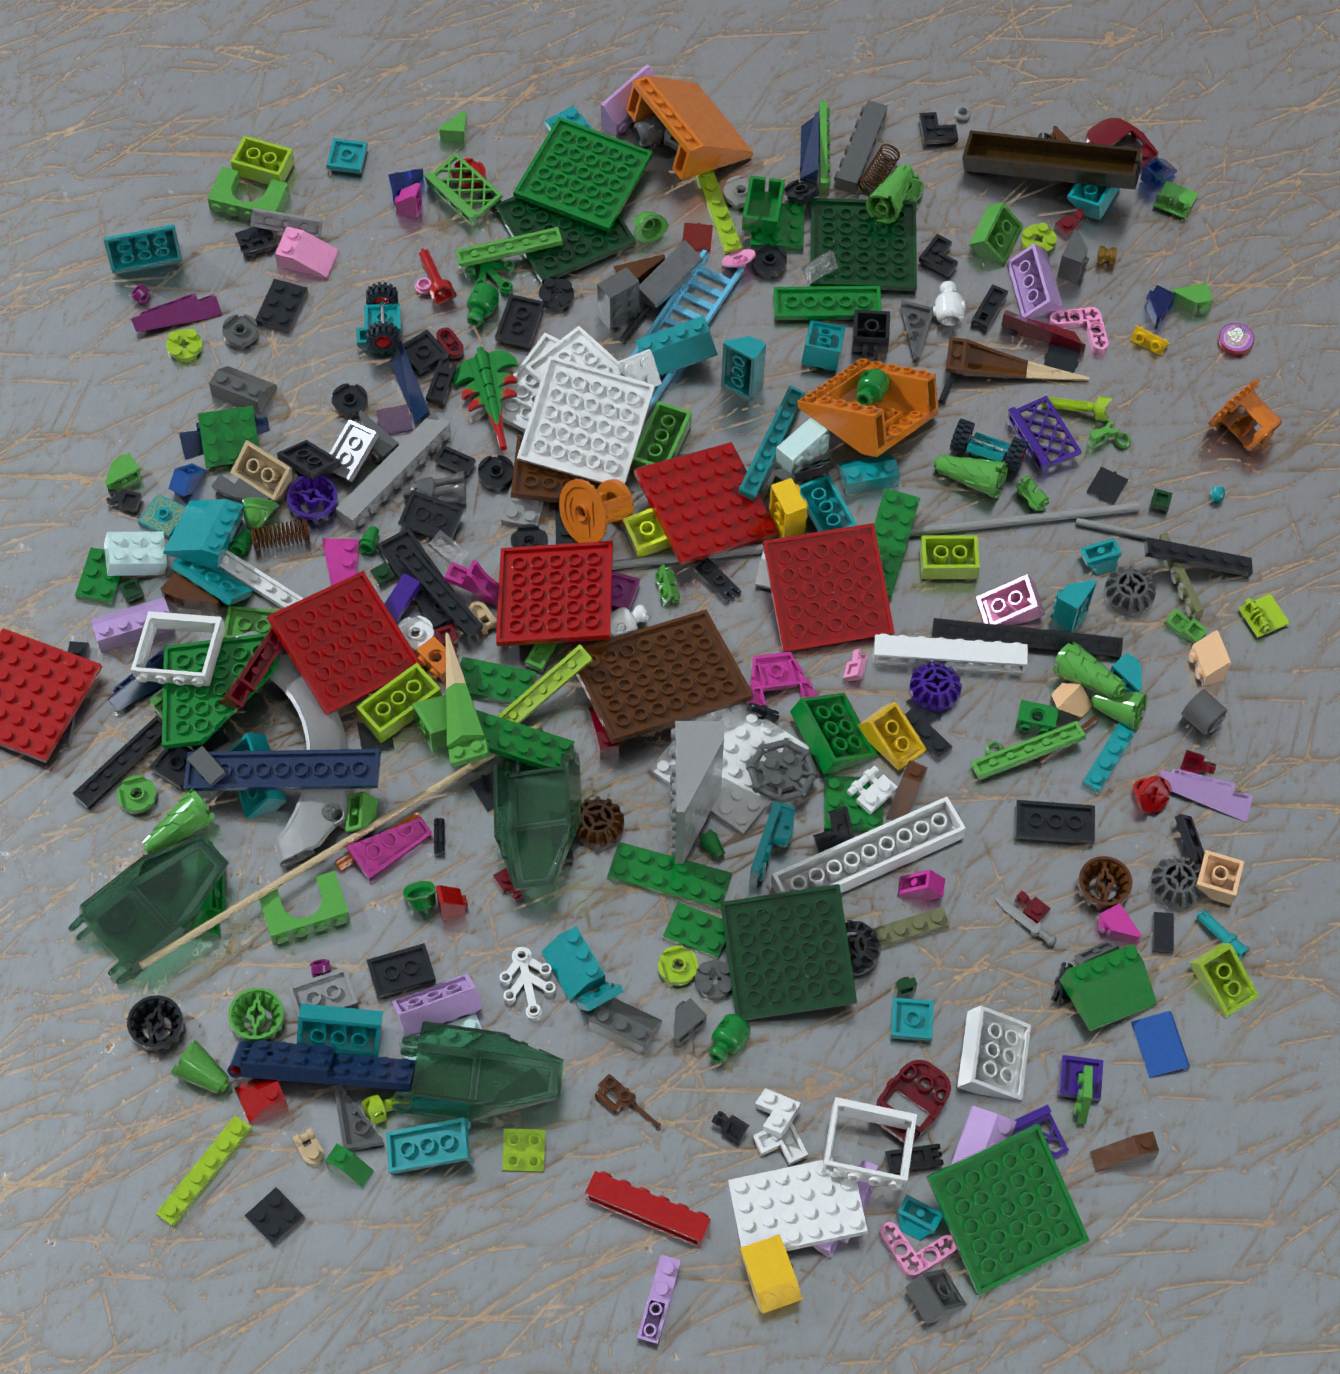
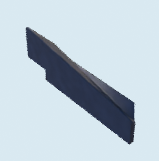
M819 111L815 113L812 119L801 126L800 181H805L804 179L806 178L814 179L815 181L818 179Z
M400 341L399 348L391 364L408 408L412 412L414 423L417 425L430 415V411L402 341Z
M254 413L257 435L268 432L270 427L267 417L257 418ZM199 422L196 423L197 431L179 433L186 460L204 454Z
M159 651L147 661L145 668L164 670V653ZM131 674L114 688L115 694L108 698V701L116 711H120L163 686V684L151 681L140 682Z

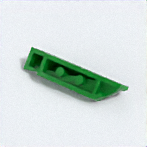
M206 842L207 845L213 850V842ZM200 850L195 894L214 868V865ZM222 855L218 856L225 863ZM225 866L194 911L191 931L225 911ZM217 924L196 938L221 936L220 925Z

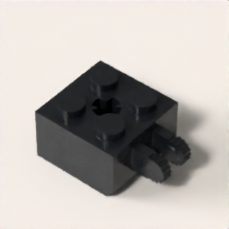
M854 309L852 351L862 352V358L865 359L867 358V352L873 353V360L878 359V353L888 354L890 311Z

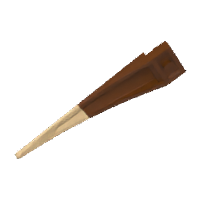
M949 338L945 372L978 377L1089 381L1090 379L1087 376L1028 361L969 339Z

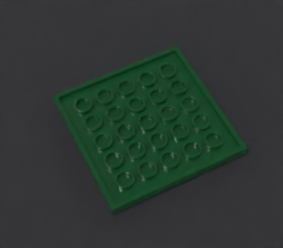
M514 196L494 205L497 214L512 237L555 227L559 228L563 245L523 254L541 284L548 278L557 279L636 245V239L620 215H618L610 231L606 232Z
M811 199L810 286H880V290L916 291V201H904L896 221L886 224L876 221L878 218L875 215L872 218L868 214L866 200Z
M839 884L720 902L736 1015L741 1016L745 1020L858 1004Z

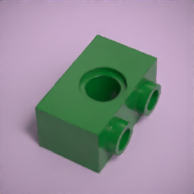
M1021 700L1015 729H1020L1023 732H1035L1040 735L1052 731L1056 727L1059 709L1055 706ZM1033 718H1038L1041 721H1035Z

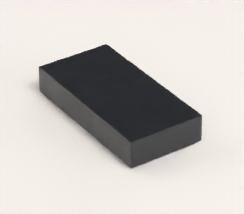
M1153 913V951L1173 953L1174 913Z

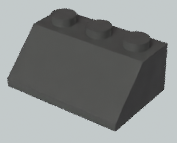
M230 366L217 369L209 382L212 396L240 407L253 406V411L258 414L262 412L277 387L274 383Z
M612 998L596 1007L589 1020V1030L644 1056L662 1020L616 998Z

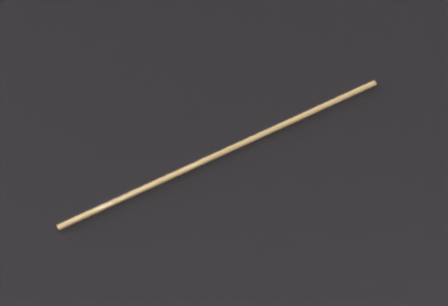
M540 722L531 726L538 730L543 728ZM490 753L488 758L467 764L374 820L364 829L356 831L138 963L140 968L143 970L497 755Z

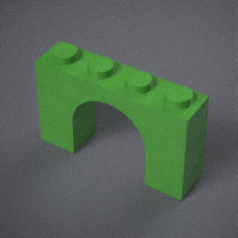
M222 167L209 194L208 204L209 209L214 212H221L234 217L238 216L251 221L253 207L282 212L290 194L288 182L271 179L265 194L260 199L253 202H243L234 197L240 184L239 171Z
M335 871L316 876L322 903L318 911L309 917L296 918L289 915L282 906L277 889L259 899L273 944H282L294 937L301 938L310 932H320L333 925H343L346 921L350 920Z

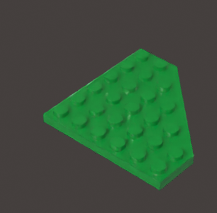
M267 633L223 638L210 686L196 687L187 684H163L162 746L164 749L203 745L239 709L221 705L220 702ZM211 640L164 646V670L202 673ZM279 654L252 693L249 692L246 701L279 669Z

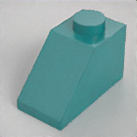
M1126 653L1112 665L1110 672L1123 680L1126 691L1141 692L1142 665L1136 657Z

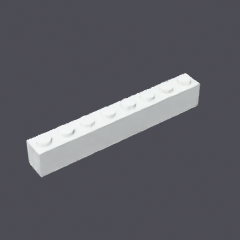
M880 634L875 635L873 664L919 667L921 664L928 665L930 661H934V664L937 665L944 662L947 668L952 666L954 669L1025 674L1028 644Z

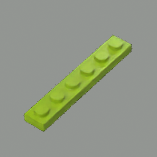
M714 171L697 175V181L725 255L742 250L740 239Z
M578 645L497 717L520 724L593 661V658L582 645Z
M235 1115L155 1213L156 1216L171 1227H174L249 1134L252 1127Z

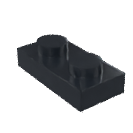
M445 445L441 447L434 458L435 463L455 472L464 471L465 476H468L476 463L475 458Z

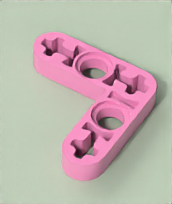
M1087 307L1051 313L1050 325L1064 329L1086 326L1092 351L1096 354H1104L1107 351L1109 342L1099 309ZM1076 315L1079 317V320L1073 321L1070 317ZM1098 328L1101 332L1093 333L1091 329ZM1098 339H1100V341H1099V342H1100V345L1103 346V347H1100L1099 345H1097Z
M892 1222L884 1223L879 1232L881 1240L905 1275L910 1278H917L922 1273L927 1272L952 1256L957 1249L952 1236L944 1235L916 1253L896 1224ZM886 1229H888L889 1231H894L893 1238L895 1239V1242L893 1243V1245L890 1244L893 1242L892 1237L890 1235H884ZM945 1241L952 1243L951 1250L947 1247L940 1254L939 1250L943 1248ZM898 1245H903L906 1247L907 1253L899 1255L896 1253L895 1248ZM928 1251L934 1252L936 1260L932 1262L927 1261L925 1253ZM910 1255L912 1256L909 1260L911 1264L918 1265L916 1272L914 1270H909L910 1264L906 1259Z

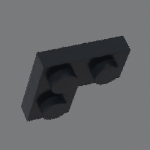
M936 112L919 113L924 145L958 142L956 124L939 125Z
M936 234L918 260V262L948 278L958 266L957 260L945 255L952 246V241L939 234Z
M825 458L813 462L794 475L797 481L804 479L806 482L814 479L815 476L822 478L828 475V471L833 469L834 465L830 458Z
M846 806L827 811L831 830L813 835L817 854L854 838L850 815Z

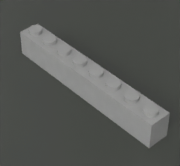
M432 412L336 508L337 518L353 530L361 526L366 518L373 514L383 501H386L395 489H398L407 477L413 474L419 464H423L427 456L431 452H435L443 440L445 441L449 438L451 434L450 423L435 412Z

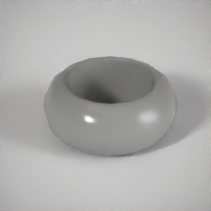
M962 106L955 111V117L960 121L969 119L971 115L967 107ZM959 112H965L967 115L962 116Z

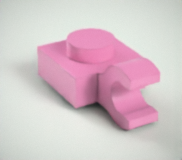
M860 648L853 651L852 661L847 662L843 679L847 682L859 680L863 677L868 654H861L862 649Z

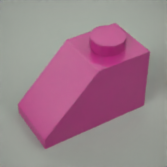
M415 183L402 189L399 196H396L394 206H396L397 214L418 218L422 208L420 183Z
M931 869L901 876L898 895L922 900L943 897L945 878Z
M1120 903L1102 912L1098 917L1097 926L1108 938L1134 945L1140 942L1141 933Z

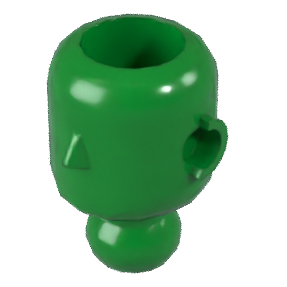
M481 282L472 288L467 300V308L470 311L467 314V322L473 326L481 325L483 318L489 317L494 312L496 305L499 304V292L493 285Z
M875 368L861 373V379L857 385V402L861 405L869 406L871 403L883 401L882 398L885 397L890 387L888 375L881 369Z
M727 1014L721 1019L711 1037L715 1046L710 1048L709 1057L714 1062L723 1063L728 1057L727 1054H736L746 1046V1041L751 1033L748 1022L736 1014Z

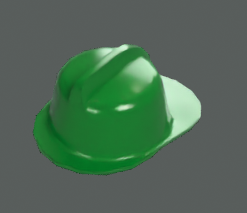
M430 881L414 882L403 890L405 899L414 911L423 910L427 914L428 909L436 903V888Z

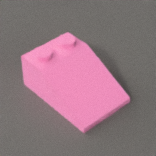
M286 227L275 252L277 267L328 279L339 249L304 230Z
M1028 574L976 597L984 623L1010 626L1026 623L1045 615L1036 584Z

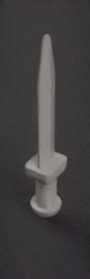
M995 897V901L1005 912L1031 931V936H1039L1047 942L1048 946L1056 944V937L1044 931L1041 922L1035 923L1012 904Z

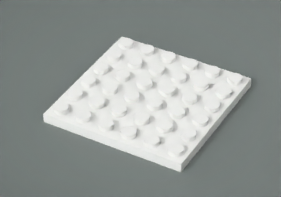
M548 356L517 460L597 483H602L609 479H618L626 484L655 385Z
M744 703L690 720L724 721L721 793L710 814L742 836L747 833L773 801L759 793H754L749 772L746 770V764L753 758L758 750V745L788 738L789 741L809 749L807 745L767 719L761 720L756 715L750 714L746 709L748 706ZM675 741L669 745L649 769V773L672 787L670 785V773H672V765H675V759H671V747H675ZM783 748L771 750L769 753L772 755L783 752ZM787 748V753H792L795 757L800 756V754ZM764 755L757 765L763 766L766 760ZM781 768L777 773L785 775L787 770ZM757 772L759 781L762 783L764 781L763 775ZM765 787L768 790L778 794V791H776L774 787Z

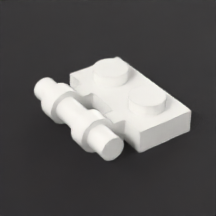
M873 766L870 770L867 769L858 781L855 780L847 790L850 796H853L855 793L859 795L856 803L870 815L894 794L898 788L884 774L877 779L875 775L879 770L876 766ZM869 782L871 786L865 790L863 786Z

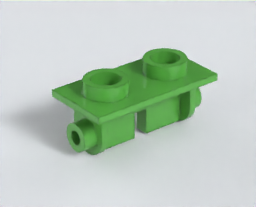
M1024 476L1021 479L1022 483H1014L1018 489L1017 492L1029 501L1028 504L1033 510H1046L1045 506L1050 503L1049 498L1041 489L1034 492L1038 485L1031 477Z
M662 564L655 574V580L659 586L660 598H662L663 605L666 606L669 601L673 603L679 602L680 594L677 586H671L676 584L674 571L670 567L665 568V565Z

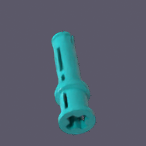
M1206 909L1201 910L1202 914L1199 912L1196 919L1205 925L1221 942L1232 944L1241 960L1249 952L1250 947L1243 945L1237 939L1238 936L1236 934H1230Z

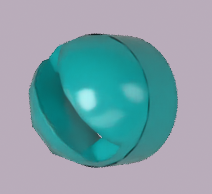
M1220 486L1212 487L1210 489L1211 499L1215 502L1222 501L1225 497V488Z

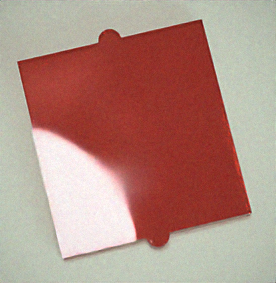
M699 222L697 224L684 223L682 242L686 240L696 252L703 251V249L710 252L713 225L701 224Z

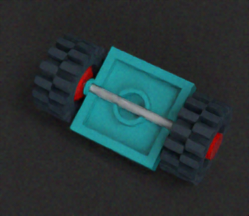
M378 282V285L374 283L372 287L369 286L368 290H366L367 305H364L365 335H367V346L371 351L375 350L377 354L379 352L381 354H384V352L389 354L390 350L394 352L395 348L399 347V334H401L400 303H398V291L392 284L387 285V282H384V284Z
M960 418L951 440L950 450L961 454L968 451L974 456H982L996 462L1002 461L1006 455L1005 463L1008 465L1005 467H1008V470L1018 473L1026 454L1028 441L1014 437L1010 445V443L979 432L972 436L975 423Z

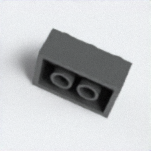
M627 267L597 284L598 317L610 330L614 327H619L623 322L634 318L639 313V280Z

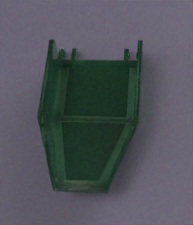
M572 752V756L570 753H562L561 766L523 771L522 763L516 761V773H512L510 761H505L503 769L498 763L493 764L494 837L506 864L513 888L517 891L554 886L581 823L580 760L578 753Z
M204 834L181 841L179 844L169 848H162L161 851L143 855L79 906V916L70 924L68 929L70 932L75 931L82 923L87 926L76 936L77 940H82L90 932L99 939L118 961L108 971L109 976L117 973L122 966L126 970L115 981L117 985H120L141 970L138 964L140 961L181 937L227 868L229 862Z
M424 1021L422 1022L419 1036H404L402 1038L403 1044L413 1047L418 1045V1048H401L400 1054L403 1056H416L411 1093L396 1092L394 1098L404 1102L410 1101V1104L395 1103L392 1109L401 1114H415L451 1120L465 1117L469 1122L556 1100L560 1098L564 1060L542 1049L537 1050L530 1047L524 1041L519 1042L504 1032Z

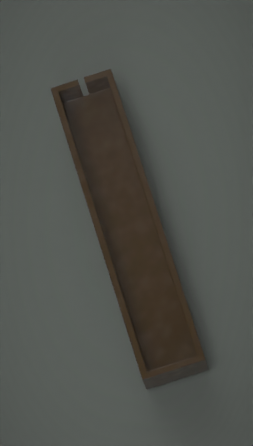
M973 130L969 132L962 157L964 171L1136 190L1143 162L1142 149Z

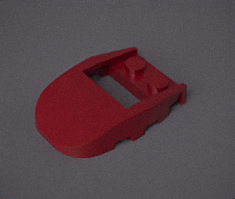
M1108 118L1100 121L1089 129L1085 137V143L1113 146L1131 133V136L1142 143L1140 148L1142 149L1143 160L1141 170L1155 161L1159 153L1142 131L1120 118Z
M913 1060L904 1065L899 1073L887 1082L885 1089L877 1100L876 1106L894 1109L887 1102L897 1091L928 1113V1117L921 1126H915L914 1142L930 1128L950 1096L951 1082L943 1071L930 1062ZM878 1124L905 1143V1129Z

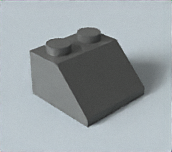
M1074 230L1062 254L1057 277L1075 284L1078 283L1080 278L1083 279L1089 261L1087 257L1088 248L1078 230Z
M945 1268L922 1273L905 1287L909 1298L916 1305L921 1318L926 1324L940 1321L967 1305Z

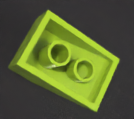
M1221 943L1189 963L1199 982L1226 1017L1259 997L1255 986L1230 943Z

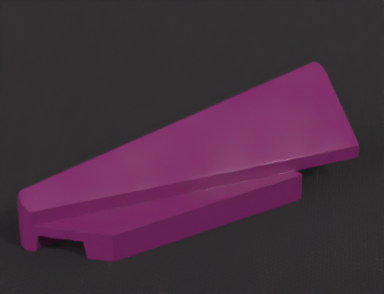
M193 293L143 311L139 316L131 318L135 331L142 332L222 316V312L214 294L198 299L196 294Z

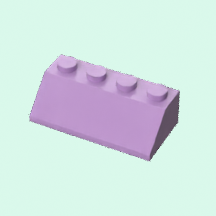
M648 64L601 103V127L615 137L624 133L632 123H635L626 112L633 80L645 76L656 77Z
M1033 244L1007 261L1022 317L1029 319L1050 317L1051 313L1063 308L1047 250Z
M159 598L92 618L91 623L100 651L103 652L140 641L148 611L169 613L165 598ZM157 628L155 636L173 630Z
M468 973L392 1000L394 1010L405 1036H415L422 1030L437 1028L442 1023L456 1021L461 1016L473 1015L478 1010L483 1009L476 986Z
M971 1106L951 1164L1012 1136L1017 1121L976 1106Z

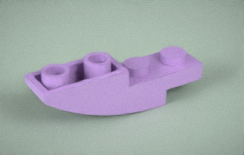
M660 1254L638 1332V1339L658 1344L672 1299L681 1260Z

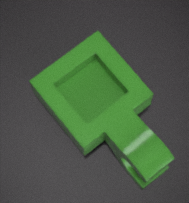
M1113 421L1108 422L1106 427L1094 429L1090 433L1087 444L1091 449L1107 442V438L1114 437L1119 433L1118 428L1115 430L1110 429L1114 425Z

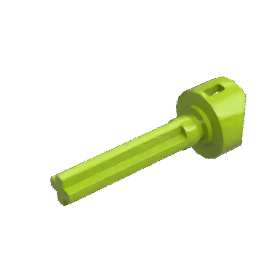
M1098 396L1095 403L1048 397L1055 409L1094 412L1095 420L1110 421V417L1106 412V406L1112 401L1111 397ZM1046 403L1042 404V407L1048 408Z
M438 1081L384 1101L380 1099L378 1094L373 1095L362 1102L365 1116L371 1119L372 1124H379L387 1120L386 1112L441 1093V1086Z

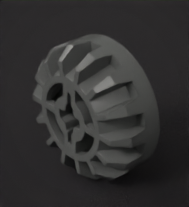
M1130 565L1128 569L1121 566L1118 571H1112L1106 580L1104 588L1106 602L1114 611L1123 615L1135 616L1146 612L1152 606L1156 596V583L1152 581V575H1146L1143 568L1135 570L1133 565ZM1125 576L1124 583L1119 584L1120 579ZM1134 576L1140 577L1143 580V582H1139V580L1137 578H1134ZM1140 586H1145L1144 591L1138 595Z
M1174 855L1170 856L1167 860L1162 859L1154 867L1151 874L1150 890L1152 895L1161 905L1174 910L1190 908L1202 896L1203 891L1196 886L1201 869L1197 868V863L1186 861L1187 857L1182 856L1179 859ZM1175 866V869L1171 873V875H1166V872L1171 867ZM1183 867L1187 868L1193 877H1188ZM1193 881L1192 885L1185 889L1187 882Z

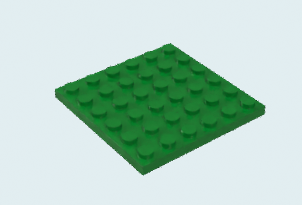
M558 117L515 188L513 196L609 232L653 157V152Z
M1035 1124L926 1176L975 1291L979 1295L1090 1241L1039 1124Z

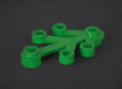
M507 260L504 263L485 262L479 264V278L475 284L486 283V275L488 274L499 285L501 296L509 297L510 294H513L512 283L504 281L495 271L513 272L515 269L513 261ZM475 265L468 266L465 269V277L467 279H473L476 276Z

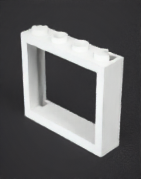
M148 611L131 668L135 679L140 682L151 681L160 684L174 683L176 685L187 684L196 687L210 686L226 630L222 617ZM157 628L213 633L202 673L145 668Z
M835 1097L821 1173L827 1174L830 1177L847 1178L853 1182H867L872 1186L881 1185L892 1190H904L908 1181L917 1114ZM838 1115L905 1129L906 1137L900 1175L831 1161Z

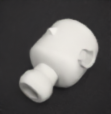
M945 281L940 285L941 294L936 298V306L933 307L934 316H937L938 322L945 326L958 325L965 317L966 302L956 292V284L952 281Z
M637 605L631 612L625 607L613 611L611 614V638L638 630L637 623L645 622L649 618L644 606Z

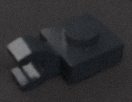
M718 1111L711 1121L723 1128L722 1135L738 1145L742 1142L750 1126L734 1115L728 1118L721 1111Z

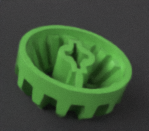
M257 987L247 989L234 998L229 1007L228 1018L232 1031L235 1032L236 1036L250 1043V1040L274 1039L275 1034L282 1030L285 1014L283 1004L274 992ZM264 1008L271 1013L272 1018H267ZM244 1022H249L253 1032L245 1027ZM267 1022H272L267 1030L261 1032V1028L265 1027Z

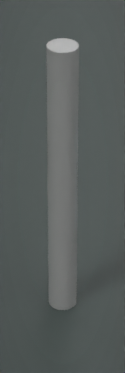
M1077 518L1075 524L1144 540L1150 537V533L1081 518Z

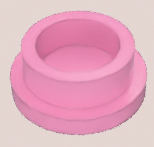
M420 278L415 285L417 293L421 295L430 294L429 289L432 282L428 278Z

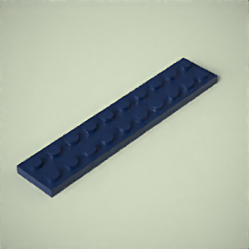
M380 749L208 752L227 775L211 787L187 759L183 788L185 791H189L192 788L194 791L378 788L381 751ZM188 752L187 758L194 752Z

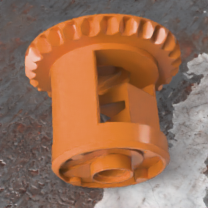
M1258 378L1249 383L1238 394L1236 393L1208 422L1211 427H1215L1220 422L1224 423L1244 444L1243 447L1247 451H1252L1259 444H1264L1282 424V419L1256 394L1255 390L1260 386ZM1241 407L1245 409L1242 414L1238 412ZM1259 424L1261 428L1256 431L1254 428Z
M575 479L569 481L563 487L559 499V509L562 522L574 540L578 543L599 542L605 536L606 526L609 523L613 522L622 525L624 518L633 515L634 503L630 490L618 479L606 480L599 485L598 489H595V486L591 485L589 481Z

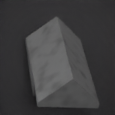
M686 240L639 285V302L657 308L693 277L691 271L703 259Z

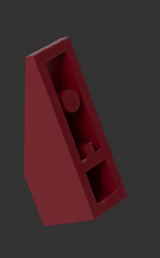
M589 707V715L600 760L618 757V742L614 744L610 742L593 707Z

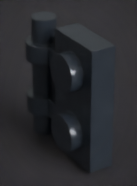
M252 227L235 233V238L240 250H242L243 257H253L257 253L272 251L271 249L278 247L272 231L268 229Z

